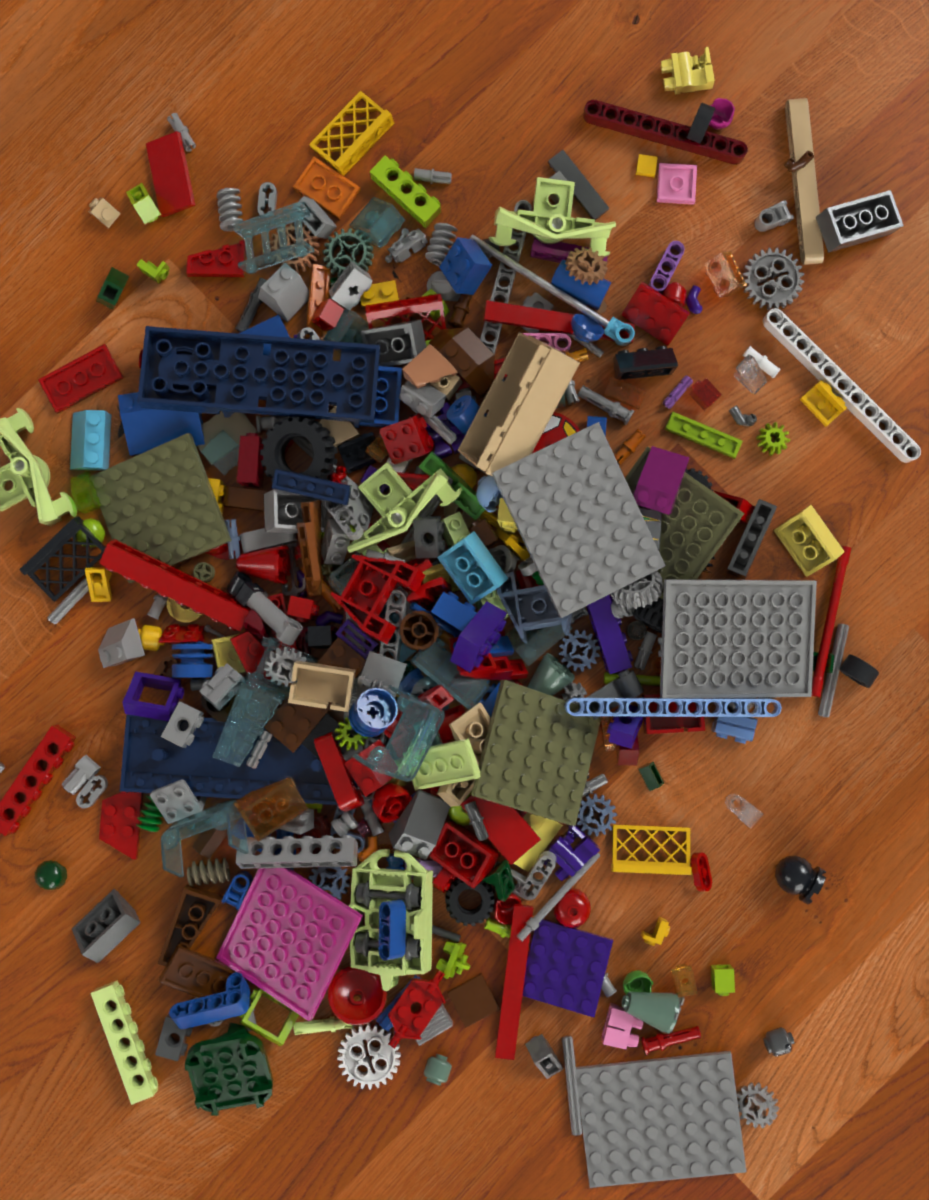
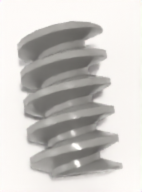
M237 188L220 189L216 195L219 207L218 213L220 214L219 221L221 222L220 229L223 231H237L242 228L238 226V224L243 223V219L238 218L243 213L242 211H237L242 208L241 204L236 203L241 200V197L235 196L240 193V190Z
M436 223L434 225L433 238L430 239L431 245L427 247L428 252L425 254V258L437 266L441 265L446 257L445 253L449 252L450 248L447 246L454 244L450 241V239L456 238L452 231H458L457 228L447 223Z

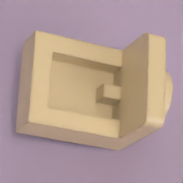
M102 197L99 199L95 198L89 204L90 210L88 212L94 215L107 228L120 215Z

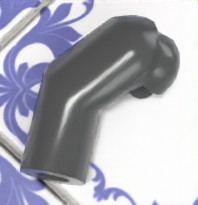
M737 405L729 410L738 425L750 427L757 421L756 415L742 414Z

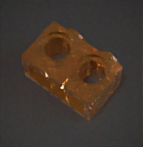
M731 251L721 252L704 263L705 272L714 285L713 289L719 298L729 297L747 286ZM719 263L721 264V270H720V271H719V269H718V264H719ZM727 280L729 281V288L726 286Z

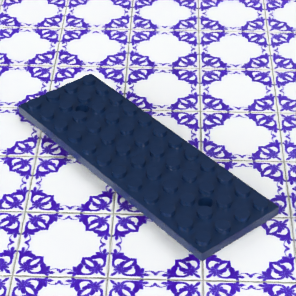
M126 714L120 791L151 793L153 790L168 784L185 780L195 796L338 805L321 760L302 744L293 753L272 735L270 742H267L268 746L262 758L258 760V766L252 768L246 764L249 757L252 756L251 753L257 741L260 740L262 731H267L264 728L268 723L266 721L232 719L227 722H219L214 718L204 717L199 728L196 727L193 733L195 737L191 745L182 748L161 737L168 721ZM187 720L180 723L181 731L188 729L189 724ZM353 779L354 785L357 787V783Z

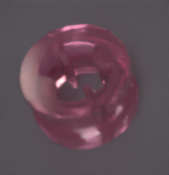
M363 818L361 822H357L358 826L356 828L362 837H365L366 833H372L368 823Z

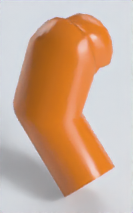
M372 835L367 836L368 847L364 851L359 852V861L363 862L378 850L377 835L374 837Z

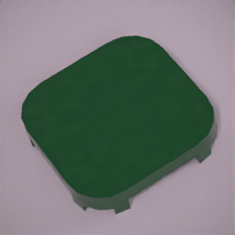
M237 1034L200 1041L190 1047L187 1053L185 1071L188 1070L196 1097L195 1105L197 1109L201 1107L203 1110L211 1112V1116H218L219 1110L256 1104L257 1108L263 1107L264 1103L272 1095L273 1076L265 1046L254 1035Z

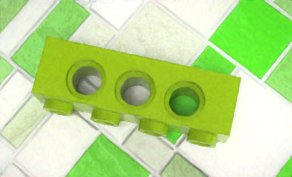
M385 155L370 170L371 179L425 229L441 213L439 200L434 196L430 197L426 193L427 190L420 183L417 185L407 171L403 172L393 158L389 159ZM392 175L398 177L395 181L388 179ZM405 188H410L411 192L405 194L402 192V190ZM424 201L425 204L423 206H417L416 202Z

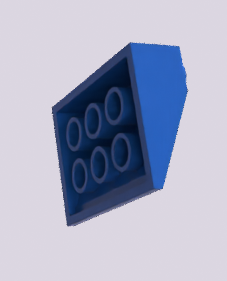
M138 392L118 395L120 416L130 456L142 454L187 433H191L196 447L197 445L205 444L202 413L141 408L137 401Z

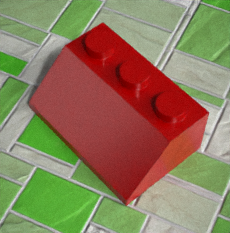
M446 822L429 857L471 888H475L493 869L501 853L486 842L479 841L476 835L462 825L455 822Z

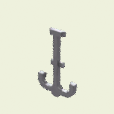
M291 543L286 546L289 548L287 550H289L291 569H289L292 578V589L288 592V585L284 584L281 587L282 593L285 596L298 597L300 593L307 589L305 578H302L303 586L301 588L298 587L296 572L299 571V567H296L294 548L297 547V543Z

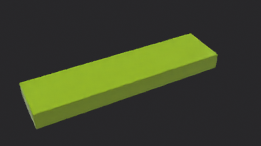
M673 411L664 429L733 459L736 458L743 442L740 439Z

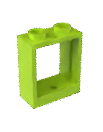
M255 988L250 996L252 1002L249 1005L248 1011L239 1016L242 1018L240 1024L276 1045L282 1046L299 1014L261 988ZM261 995L290 1011L277 1036L248 1020Z

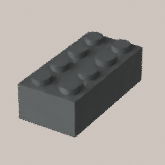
M891 190L829 207L816 216L828 253L891 235L904 226Z

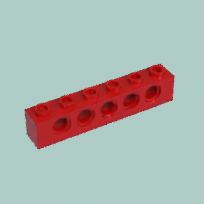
M52 725L0 801V833L4 836L14 834L20 828L21 824L19 822L30 813L32 809L30 807L33 801H37L43 793L41 789L44 785L50 783L54 770L63 764V757L66 752L69 753L75 746L74 740L76 737L59 725ZM53 744H56L58 746V752L56 754L52 751ZM42 760L47 762L46 770L41 767ZM31 776L36 778L35 786L30 783ZM21 792L25 795L24 802H22L19 798V794ZM9 809L14 811L13 818L8 814Z

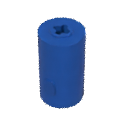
M562 259L555 270L551 284L583 305L598 311L611 282L603 279L599 280L598 284L594 283V281L591 285L586 281L584 284H581L580 279L575 281V276H569L570 271L566 270V260Z
M462 396L450 406L447 411V418L465 436L480 406L471 396Z

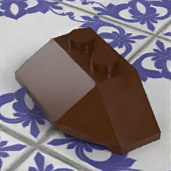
M468 327L442 329L429 342L452 364L457 373L480 397L490 389L495 379V355Z

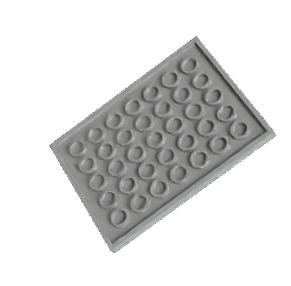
M599 422L491 473L560 618L666 566Z
M664 579L660 697H811L817 581Z
M731 1051L576 1067L590 1188L746 1172Z

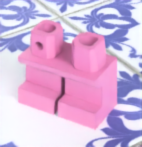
M610 1003L606 1017L607 1022H605L601 1037L602 1043L626 1049L627 1046L637 1047L639 1036L630 1032L632 1027L641 1029L643 1021L626 1013L624 1008Z

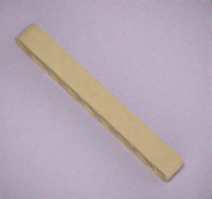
M807 98L788 99L785 105L789 152L790 158L796 162L806 151H811L814 155L809 104ZM813 158L804 168L792 172L802 265L820 264L824 260L823 239L816 220L820 210Z

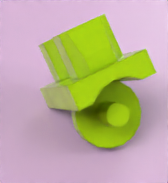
M446 942L443 951L451 955L449 961L440 958L436 966L437 969L445 974L444 978H453L455 972L461 975L463 969H470V964L466 962L468 956L463 954L466 944L462 942Z

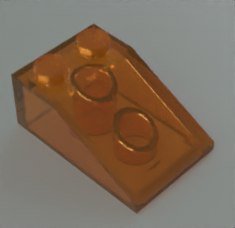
M290 777L252 791L233 803L258 842L308 809Z

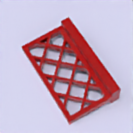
M441 294L365 305L369 329L375 328L372 326V320L380 319L384 322L383 326L392 325L390 321L393 317L399 316L403 319L402 322L411 321L409 318L415 313L422 316V323L426 319L433 324L428 331L423 329L425 341L435 337L431 332L436 326L441 330L446 329ZM440 310V316L436 321L428 317L431 311Z

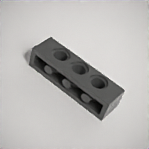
M761 499L758 500L727 568V573L745 580L777 506Z

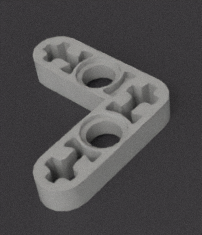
M550 851L542 852L527 877L511 869L512 877L518 882L514 884L515 889L513 893L526 900L535 899L555 868L557 861L555 854ZM550 859L551 861L548 862L546 867L544 868V861ZM540 872L543 874V878L536 879L533 874ZM532 883L534 885L532 891L527 892L526 890L530 888Z

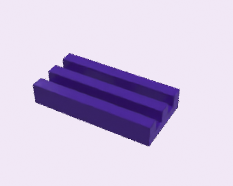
M347 619L335 633L365 659L368 657L369 651H373L378 645L374 639L350 619ZM350 625L372 644L371 647L349 630L347 626ZM343 630L367 649L366 653L342 634Z

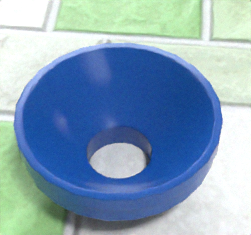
M575 314L573 316L571 327L574 331L573 334L578 340L589 343L590 341L599 340L603 336L604 329L599 323L583 314Z

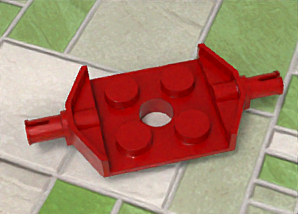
M438 969L433 979L430 978L429 980L413 978L389 1012L388 1018L395 1033L388 1043L392 1048L395 1049L403 1038L421 1040L420 1035L441 1004L446 1003L438 987L445 975L442 971ZM415 1002L420 1003L419 1010L411 1012V1005Z

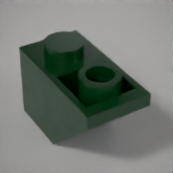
M112 267L97 296L96 302L114 310L129 276Z

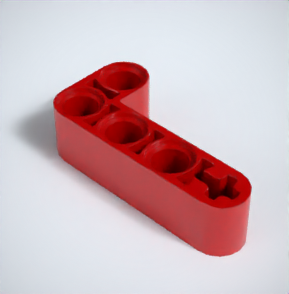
M329 732L314 739V744L340 810L348 812L364 805L365 802L360 790L355 787L351 774L344 765L345 759L338 742L334 740V733Z

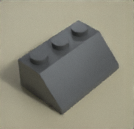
M113 889L72 928L81 954L99 963L141 922L134 908L117 890Z

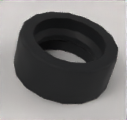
M705 103L700 104L687 139L697 143L702 142L714 114V107Z

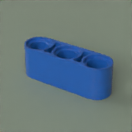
M402 900L382 902L379 907V955L384 961L402 958L405 955L406 949L405 903Z

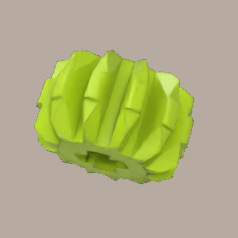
M776 422L772 426L767 423L765 428L759 430L761 435H758L756 439L761 440V442L757 445L758 447L764 446L762 449L763 453L769 450V455H773L774 452L780 454L781 449H787L785 443L790 442V439L785 437L789 432L782 431L784 425L778 428ZM771 436H775V437H776V438L774 439L775 442H772V441H771V439H772Z
M348 717L345 718V723L341 721L338 723L340 728H336L335 733L340 735L336 736L335 740H342L339 744L340 747L347 744L346 750L349 751L352 745L356 751L358 750V744L364 746L365 743L362 739L366 740L368 737L358 733L353 738L348 737L350 734L347 735L350 730L354 731Z

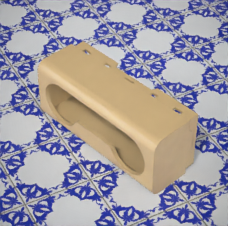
M519 332L458 451L477 468L492 476L491 473L531 455L580 362L531 335L526 336ZM505 374H507L508 376L506 380L503 382L502 380ZM488 409L489 412H488L487 416L485 417L484 414H485L486 410Z

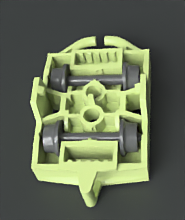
M390 849L377 850L352 869L351 903L349 907L362 915L365 912V925H363L362 916L350 941L351 968L380 975L384 991L395 987L398 984L399 976L425 974L432 967L433 870H426L412 855L397 849L394 851V857L402 858L406 862L407 867L405 870L378 867V860L382 857H389ZM402 900L406 906L405 955L402 958L384 961L379 955V907L382 902Z

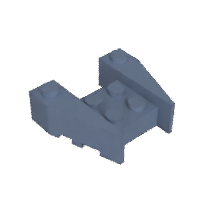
M505 573L508 579L497 588V594L525 644H527L526 631L561 624L565 636H569L572 613L560 618L544 585L519 590L518 579L515 573Z

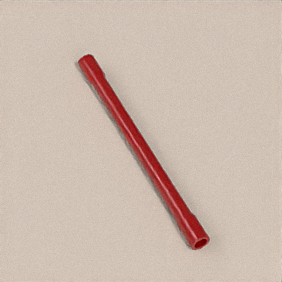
M841 546L844 553L837 558L836 572L814 676L812 678L811 696L814 697L821 696L824 682L823 677L845 572L852 549L848 546Z

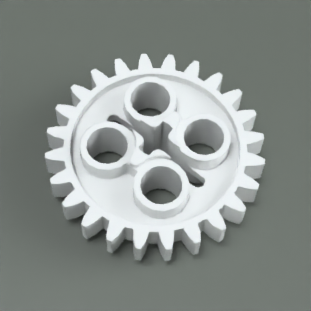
M367 1023L365 1029L362 1025H359V1031L353 1027L351 1030L352 1035L346 1033L345 1037L347 1040H341V1044L344 1047H339L338 1052L342 1053L337 1057V1060L342 1061L338 1067L345 1068L342 1071V1075H349L347 1081L354 1079L353 1086H356L359 1082L361 1083V1089L364 1088L365 1084H368V1088L371 1090L372 1084L379 1088L380 1082L384 1085L387 1084L386 1077L391 1080L393 1079L391 1072L397 1073L398 1068L396 1066L400 1065V1060L396 1058L401 1057V1052H396L400 1048L399 1044H397L395 1049L388 1045L391 1040V1031L385 1034V1029L381 1028L378 1030L377 1024L374 1025V1028H371L370 1024ZM363 1040L367 1041L369 1055L373 1056L372 1065L376 1071L375 1073L372 1072L370 1058L366 1056L367 1049ZM378 1040L381 1045L373 1047L371 1041ZM359 1046L362 1052L355 1053L352 1047ZM383 1059L387 1064L379 1066L376 1061ZM365 1065L368 1070L361 1072L358 1066Z

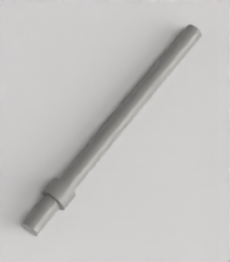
M599 853L591 857L573 877L567 880L543 908L526 922V926L517 935L520 941H523L531 931H535L540 926L541 920L600 857Z

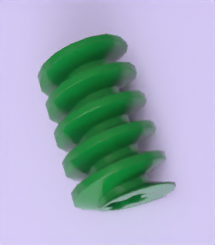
M147 795L146 797L151 801L143 803L147 810H140L144 817H138L137 819L142 823L136 825L147 831L158 832L160 830L158 825L163 822L160 817H163L150 795Z

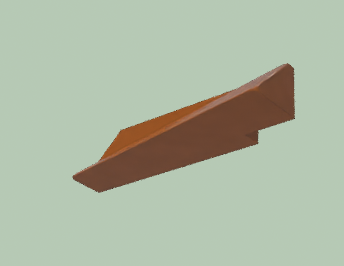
M321 500L301 502L303 522L296 523L308 597L322 594Z

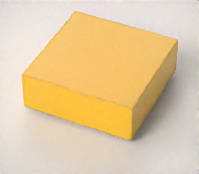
M639 154L636 175L655 177L658 157Z

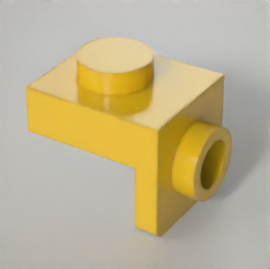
M659 917L653 935L644 931L641 932L644 942L653 946L656 943L661 945L664 937H667L669 934V922Z

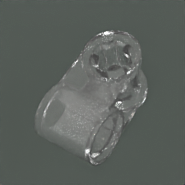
M730 794L725 800L726 807L750 829L764 815L754 805L737 794ZM735 800L739 804L737 807L733 803Z

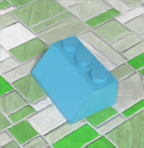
M83 410L73 413L70 470L104 471L109 468L112 415L107 411Z
M475 531L437 557L471 605L499 588L508 579Z

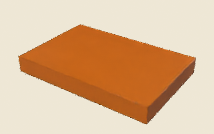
M316 157L311 159L293 185L294 190L305 197L313 199L322 209L339 220L361 190L358 185Z

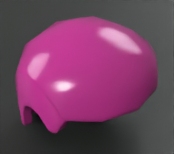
M717 98L710 105L715 108V111L709 123V126L716 130L730 125L735 110L732 102L727 99Z

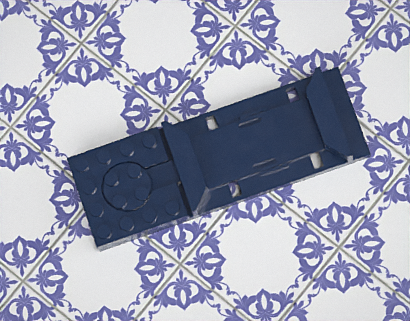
M146 326L137 401L141 408L208 414H220V411H222L225 418H229L232 414L238 412L350 421L355 428H359L360 422L374 423L380 345ZM264 343L271 344L270 356L263 355ZM334 349L341 350L340 361H333ZM259 400H266V407H258ZM329 405L336 406V413L328 412Z

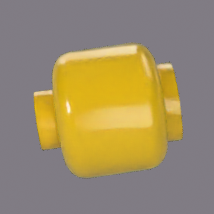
M143 625L142 629H138L143 650L157 651L160 645L164 646V643L158 642L162 635L161 627Z

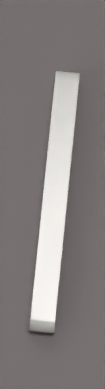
M774 308L763 318L764 327L819 381L829 384L832 392L844 400L847 409L900 461L909 463L919 458L921 455L919 445L781 310ZM769 316L776 317L777 323L771 322ZM783 329L789 330L791 335H784ZM797 342L804 345V350L797 347ZM811 355L817 358V363L811 361ZM824 369L830 370V377L825 375ZM838 382L844 384V390L839 389ZM852 395L858 398V403L852 401ZM865 409H869L871 411V417H868L865 414ZM879 422L885 425V430L880 429ZM893 435L898 437V444L894 443ZM907 449L912 451V457L907 455Z

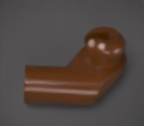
M806 151L798 161L794 162L790 158L784 166L789 172L797 171L804 168L814 158V155L811 151Z

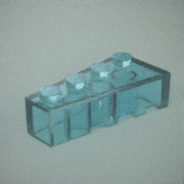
M241 683L213 758L240 767L252 749L253 742L257 736L261 735L264 730L263 727L273 717L275 709L279 704L281 705L284 698Z

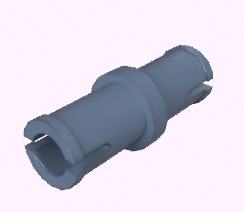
M230 519L224 520L232 540L227 543L229 559H234L235 556L239 558L241 555L239 546L240 536H238L236 519H231V527Z

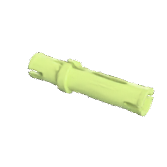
M330 1016L327 1019L295 1022L294 1033L295 1035L324 1031L336 1032V1030L352 1029L354 1025L347 1024L335 1016Z

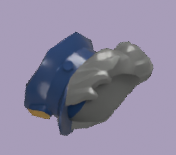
M416 668L401 680L396 697H403L405 705H407L427 690L438 685L444 687L436 674L424 677L421 670Z

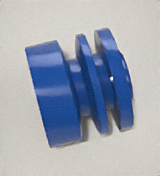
M201 641L172 644L173 650H181V654H172L173 658L181 659V663L172 665V678L213 677V665L204 663V659L213 657V654H204V650L213 649V644Z
M372 688L366 690L352 704L349 710L348 718L351 727L356 733L365 737L380 735L397 717L398 707L396 700L391 693L384 689Z

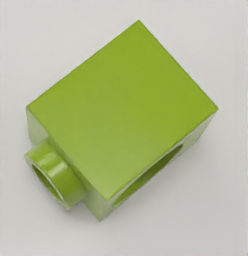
M730 964L711 965L713 991L718 993L719 996L730 995L729 993H735L734 968Z

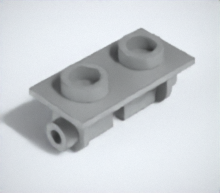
M418 228L411 231L402 240L393 243L387 250L393 255L396 263H402L412 256L409 249L416 253L426 247L425 244L428 241L425 238L426 235Z

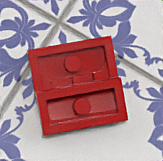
M443 577L433 579L421 585L417 592L413 591L407 597V602L410 604L415 602L421 607L434 605L435 596L442 595L443 592L446 594L449 591L452 592L451 585Z

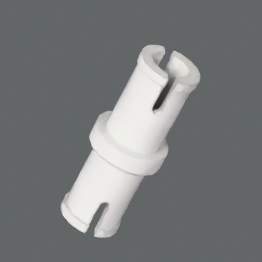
M751 346L743 354L744 357L756 365L757 369H762L771 378H774L780 371V368L770 362L766 355L762 356Z

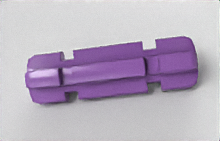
M686 375L680 381L681 383L669 394V397L667 396L663 401V405L666 408L671 409L675 401L677 402L693 383L689 376Z

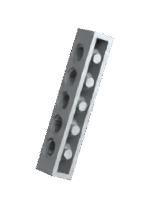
M328 835L321 836V838L303 836L302 839H294L291 836H285L283 839L264 837L259 840L253 837H246L244 840H238L236 864L241 869L357 866L358 843L350 835H342L341 838H333ZM340 847L338 853L332 854L334 848ZM282 848L280 854L274 855L276 849ZM301 848L299 854L293 855L295 849ZM315 848H321L318 854H313ZM258 849H263L260 855L255 856V852Z

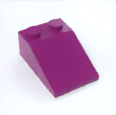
M652 446L633 496L637 505L670 515L690 457Z

